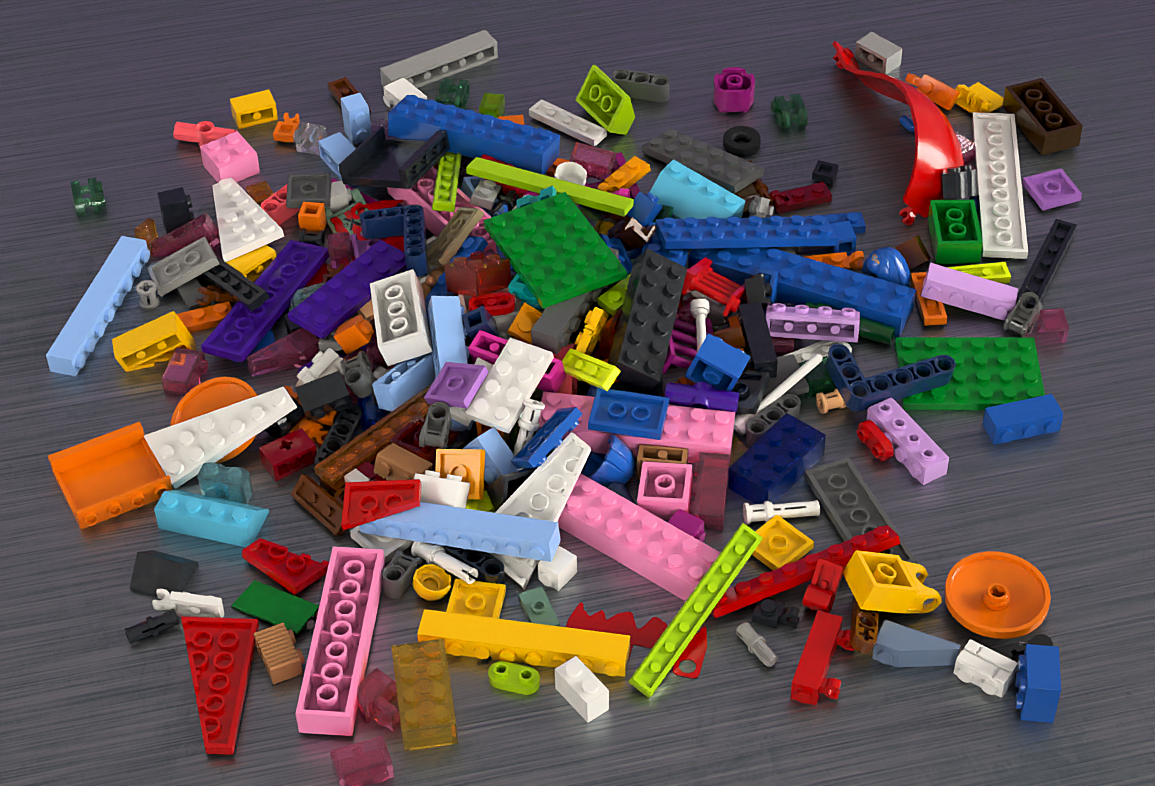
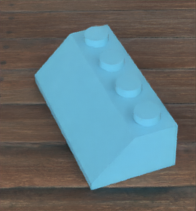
M674 159L660 172L650 190L652 194L659 198V204L674 207L672 217L676 219H685L687 217L706 219L708 217L728 218L731 216L742 218L745 200Z
M182 490L164 491L154 508L159 529L241 547H247L255 541L269 514V509Z

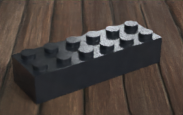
M648 248L633 263L608 364L617 367L621 371L616 378L617 380L646 394L661 380L687 272L686 267Z

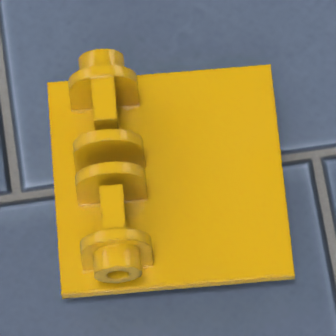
M979 82L969 88L965 84H959L956 87L960 94L955 104L971 114L973 112L992 113L1003 105L1004 97Z

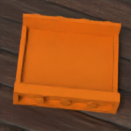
M140 421L48 455L52 473L80 529L159 500L164 491L173 490L170 476L165 475L144 438V430Z

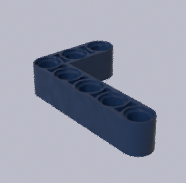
M421 205L368 210L360 214L362 235L365 239L404 235V254L407 271L413 269L417 277L423 276L428 272L426 223L424 210Z
M843 344L832 345L829 348L825 362L826 370L843 401L850 410L855 412L866 410L868 407L891 397L894 400H899L944 386L950 382L956 365L952 357L939 355L865 378L850 350Z

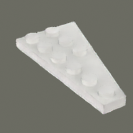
M232 177L222 179L219 183L212 185L224 262H228L284 237L282 228Z
M281 387L144 435V438L166 476H170L172 486L177 489L296 409L297 406L287 390Z
M571 432L547 457L546 461L526 479L495 513L557 522L591 452L590 446ZM490 553L504 564L505 573L525 590L539 560Z

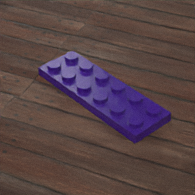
M379 240L288 313L289 320L324 339L372 299L370 283L407 271L404 252Z

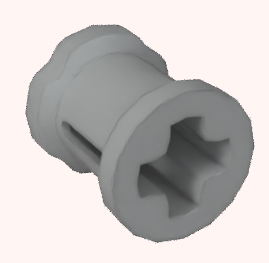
M150 280L141 281L136 286L137 294L140 295L139 305L144 310L155 309L160 303L155 293L157 289L156 284Z

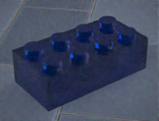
M786 413L729 467L728 488L754 504H764V501L775 504L804 475L805 470L810 469L824 455L826 434Z

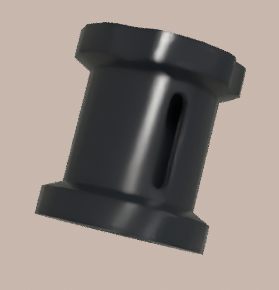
M302 228L299 242L324 247L325 231H307L305 228Z

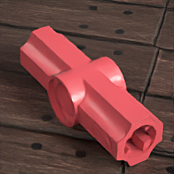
M202 121L198 124L176 122L173 136L177 140L198 143L200 147L237 131L214 127V124L210 121Z

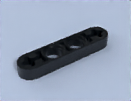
M353 403L348 405L336 417L315 456L312 468L318 476L322 477L339 463L360 423L362 410L358 405ZM349 414H353L352 417H351V419H350V422L347 421V420H346L347 416H348ZM343 428L347 430L348 434L341 435L337 433L336 429ZM336 445L339 451H331L327 446ZM325 458L329 459L328 464L325 467L321 466Z

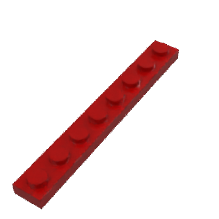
M888 525L879 526L873 531L854 536L843 543L831 545L828 549L815 554H809L805 558L793 563L784 564L782 567L762 573L756 578L746 582H739L726 590L711 611V614L716 619L812 580L820 557L847 566L855 550L875 553L882 552L899 545V535Z

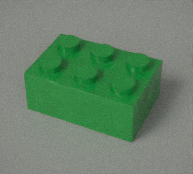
M930 200L928 225L935 264L980 263L983 241L975 201Z

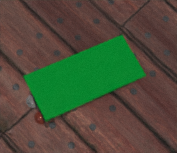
M256 580L231 605L232 608L271 624L284 623L286 630L291 629L296 634L304 626L307 632L315 627L319 605Z

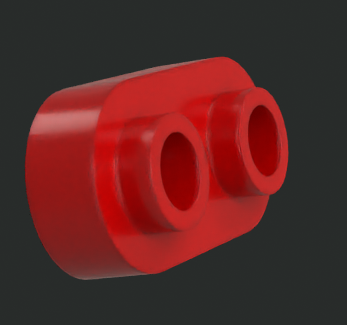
M508 292L476 295L468 302L469 312L484 306L492 316L510 314L516 307L515 297Z
M866 420L858 425L857 436L859 440L867 445L875 458L885 461L893 457L894 449L890 440L873 421Z

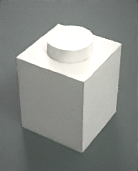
M342 181L332 182L331 205L329 208L332 213H337L348 207L349 201H352L350 188L346 189Z
M558 546L552 562L542 560L538 562V580L545 586H550L557 591L577 573V556Z

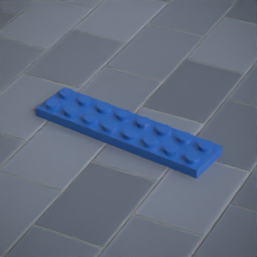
M799 215L792 217L771 216L768 218H760L758 216L738 218L731 216L728 218L708 217L706 219L687 217L685 219H656L655 222L656 231L664 249L837 246L838 236L826 216L814 215L813 217H802Z

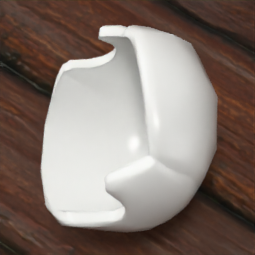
M564 162L557 166L554 178L582 186L586 184L587 172L581 165L574 162Z

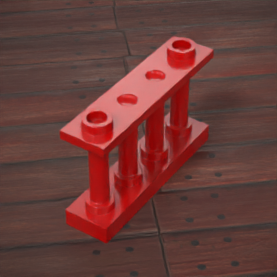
M705 257L687 270L681 294L686 295L690 291L694 292L696 290L725 305L726 308L722 315L728 316L731 312L735 313L738 306L744 300L747 301L745 283L741 286L714 272L713 268H711L713 261Z

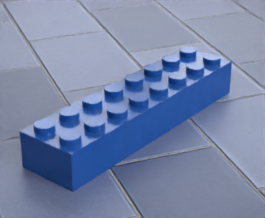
M406 95L388 113L389 136L400 139L427 141L438 130H446L450 146L448 152L460 153L463 156L474 159L476 157L480 158L485 154L519 169L543 175L559 157V134L552 133L549 130L536 129L530 125L517 124L511 120L498 119L492 115L479 114L473 110L460 109L454 105L441 104L435 100L422 99L416 95Z

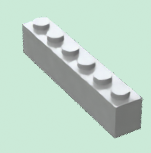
M486 30L401 60L380 68L381 84L384 87L404 77L413 86L419 88L498 58L497 41Z

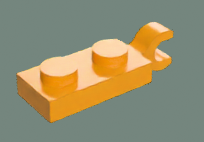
M634 156L607 177L605 182L601 183L597 189L609 193H615L620 188L628 189L651 171L650 164Z

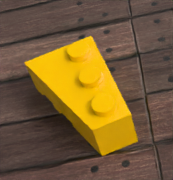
M174 311L112 339L115 359L126 372L154 367V363L168 360L169 363L177 362L176 359L191 356V359L198 358L195 339Z

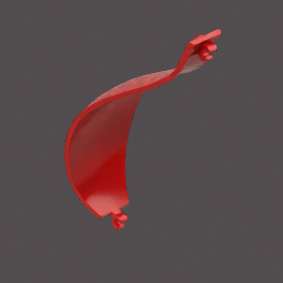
M834 41L832 45L836 49V54L833 56V59L837 62L836 66L840 69L845 68L855 74L870 89L907 104L910 107L915 132V159L911 179L902 198L908 207L903 208L899 212V215L904 218L902 222L910 226L915 221L917 213L924 218L928 217L930 200H944L942 173L948 172L947 168L958 167L964 164L961 144L947 116L924 93L912 85L887 74L860 70L853 52L848 47L844 48Z

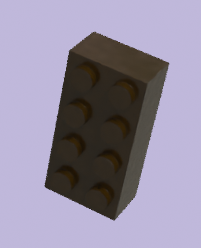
M1043 78L1005 87L1002 107L1008 114H1015V123L1041 155L1079 146L1083 125Z

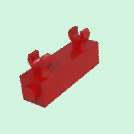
M817 611L792 680L791 699L817 705L820 693L825 694L828 698L838 699L842 681L836 678L826 679L837 645H841L849 651L855 650L850 644V630H842L843 617Z

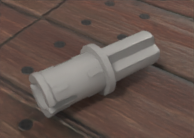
M748 622L738 626L735 633L748 646V651L752 654L755 653L764 665L772 667L778 661V657L768 647L766 639L763 636H759Z

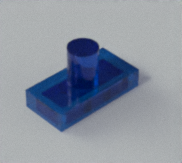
M372 392L366 397H358L357 404L362 410L361 424L364 436H371L374 434L377 418H390L391 411L380 409L378 404H374Z

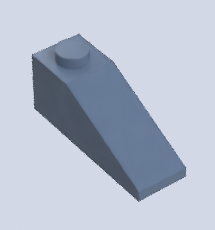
M885 620L877 636L872 659L895 667L955 665L961 645Z

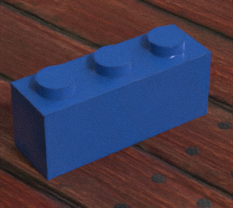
M1049 394L987 407L984 411L982 425L994 445L1059 431L1064 413L1054 396Z

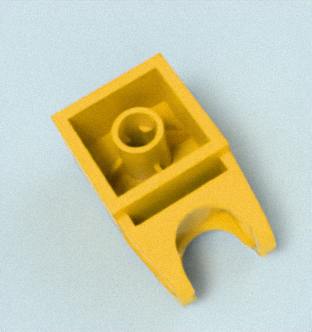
M855 550L843 572L860 609L903 614L928 613L935 610L942 601L940 594L936 590L923 585L928 576L924 566L902 561L899 555ZM916 573H921L918 578L916 577ZM935 598L931 603L923 604L925 600Z

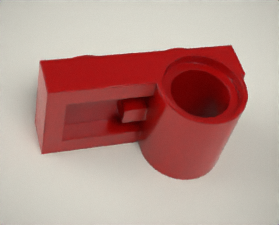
M820 557L811 584H809L804 594L802 605L815 611L831 613L845 565Z

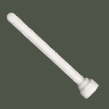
M695 299L690 303L691 314L696 318L697 352L706 338L705 318L709 313V301L705 299Z
M815 354L761 401L756 415L775 402L821 363L822 356ZM736 415L734 429L743 436L746 433L747 422L756 415Z

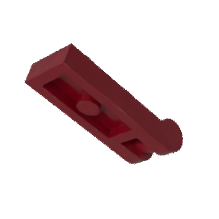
M824 182L783 192L774 190L769 194L778 213H785L832 201V194Z

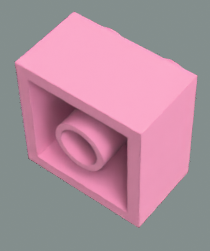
M238 131L200 146L203 166L218 183L222 179H229L231 177L235 182H239L260 173L256 151Z
M643 462L637 505L660 519L668 521L678 509L689 513L693 487L692 464Z

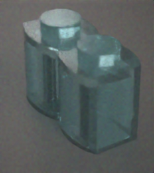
M209 462L203 463L197 475L201 495L247 504L253 493L250 472L244 468H226L219 463Z

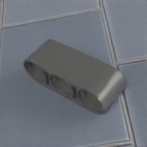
M618 69L612 73V81L630 98L654 102H665L669 99L670 79L667 76Z
M785 394L750 419L746 426V445L748 448L761 450L797 424L800 416V398L794 394Z

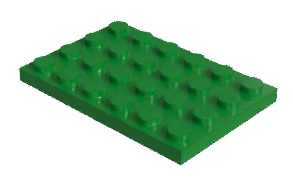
M566 192L483 220L486 231L542 308L627 278V270Z
M895 337L897 368L939 355H948L956 363L948 384L902 398L903 410H985L987 407L1045 395L1034 337Z

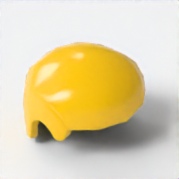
M435 564L423 565L414 573L413 588L419 597L427 601H438L449 592L451 588V575Z

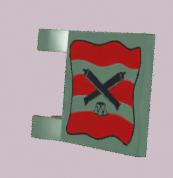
M358 188L350 191L355 201L354 204L335 214H332L329 207H325L326 221L341 248L351 243L350 235L356 234V229L361 227L360 219H353L351 214L352 207L366 204ZM359 208L355 211V214L360 216L362 212L369 209Z

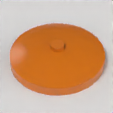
M218 377L207 380L195 386L180 400L173 412L170 426L258 395L249 384L237 378ZM256 435L214 464L228 461L243 452Z
M996 551L975 553L957 562L947 576L944 591L947 608L962 626L976 634L996 639L1017 638L1034 631L1045 620L1051 599L1049 585L1045 577L1035 566L1018 556Z

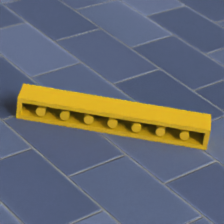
M426 609L423 611L417 633L419 650L430 653L439 652L454 656L477 657L479 659H487L490 656L492 660L554 668L577 656L592 673L607 674L609 676L625 677L630 655L629 635Z

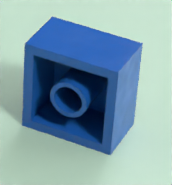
M708 333L684 377L694 383H708L714 389L732 391L750 356L741 349L734 348L725 343L721 338Z
M1026 644L1024 655H1019V671L1015 672V687H1019V693H1016L1015 707L1020 709L1021 720L1053 723L1061 693L1059 647Z

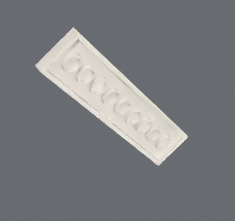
M973 112L972 129L975 168L978 170L979 220L983 241L982 257L1027 259L1028 245L1015 114Z

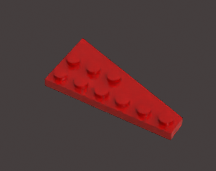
M181 616L206 754L233 755L255 649L253 633L259 629L258 619Z

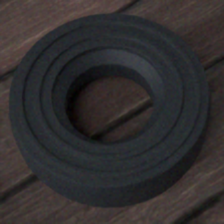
M748 126L732 127L725 132L723 137L724 149L737 157H747L755 154L761 144L758 131ZM746 139L750 142L739 144L734 142V140Z

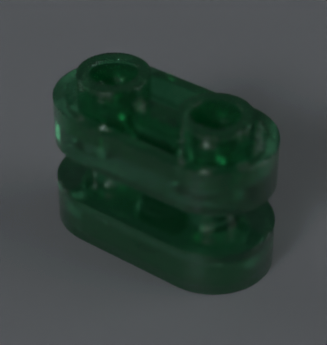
M444 78L443 82L439 84V95L436 94L435 101L445 105H454L465 110L470 94V81L460 79L459 84L454 85L453 79Z
M799 93L790 94L789 101H786L783 95L774 97L770 105L772 113L776 115L777 126H780L781 129H789L794 121L797 127L807 126V110Z
M96 177L88 178V185L80 186L79 180L70 182L77 216L84 215L85 208L92 206L94 213L103 211L102 207H105L106 203L104 194H102L104 192L101 181H97ZM90 194L91 198L83 199L82 195Z

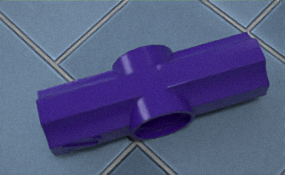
M668 382L665 390V397L669 398V404L729 411L735 412V414L737 412L738 392L714 389L712 385L705 382H698L693 386Z

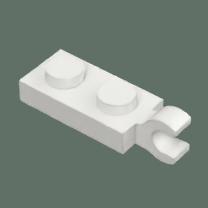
M157 589V597L162 600L152 601L155 610L174 609L177 616L224 617L222 599L211 595L203 596L171 591V594H169L165 589Z

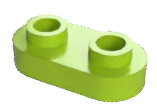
M504 661L496 662L489 667V683L497 689L530 695L535 693L540 687V675L534 668Z

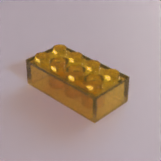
M444 639L392 645L404 751L458 744L457 725Z

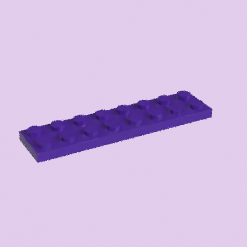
M290 240L254 282L264 289L270 298L254 311H250L244 305L237 302L201 345L202 353L243 363L329 258V248Z

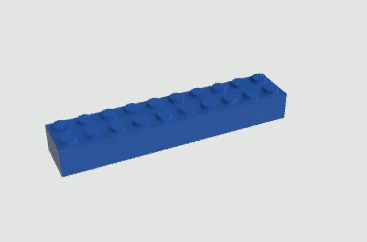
M771 247L692 249L688 255L689 269L706 257L713 261L711 268H713L714 272L741 286L745 283V279H749L754 275L755 268L777 271V302L792 307L806 305L807 302H811L814 304H826L836 310L852 308L860 312V317L895 327L894 337H900L914 310L916 289Z

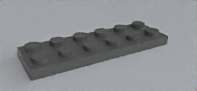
M670 128L642 145V153L667 164L674 159L734 194L764 176V169L678 132L675 129Z
M849 457L805 470L804 478L844 541L873 531L876 527L888 525L899 535L900 544L879 553L899 555L902 561L917 564V560Z

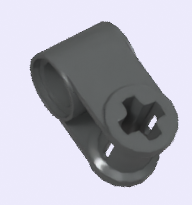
M1026 292L1021 295L1014 309L1007 316L1004 329H1011L1021 334V337H1028L1043 311L1040 299L1035 293ZM1030 302L1036 303L1031 309L1025 308Z
M360 351L357 356L349 360H341L346 385L359 398L370 395L373 391L372 365L367 354L364 351Z
M436 402L429 407L425 423L420 432V447L427 445L446 449L452 427L450 408L446 403Z
M398 550L382 571L383 592L385 596L392 599L402 597L413 583L415 571L424 565L423 559L419 557L416 559L405 555L404 551Z

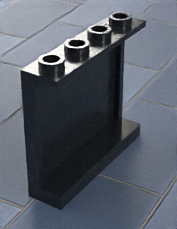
M380 126L339 164L342 182L349 185L410 189L450 150L447 131L438 130L427 141L386 138L384 128Z

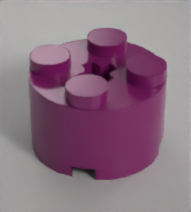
M739 67L725 68L719 75L717 73L714 76L713 101L718 111L723 113L728 111L748 112L754 103V75L752 73L751 75L747 74L745 69Z

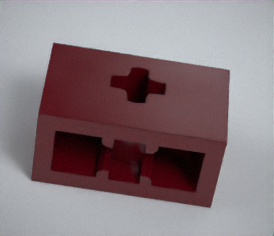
M302 428L259 448L262 465L275 482L312 465L317 455L316 445Z

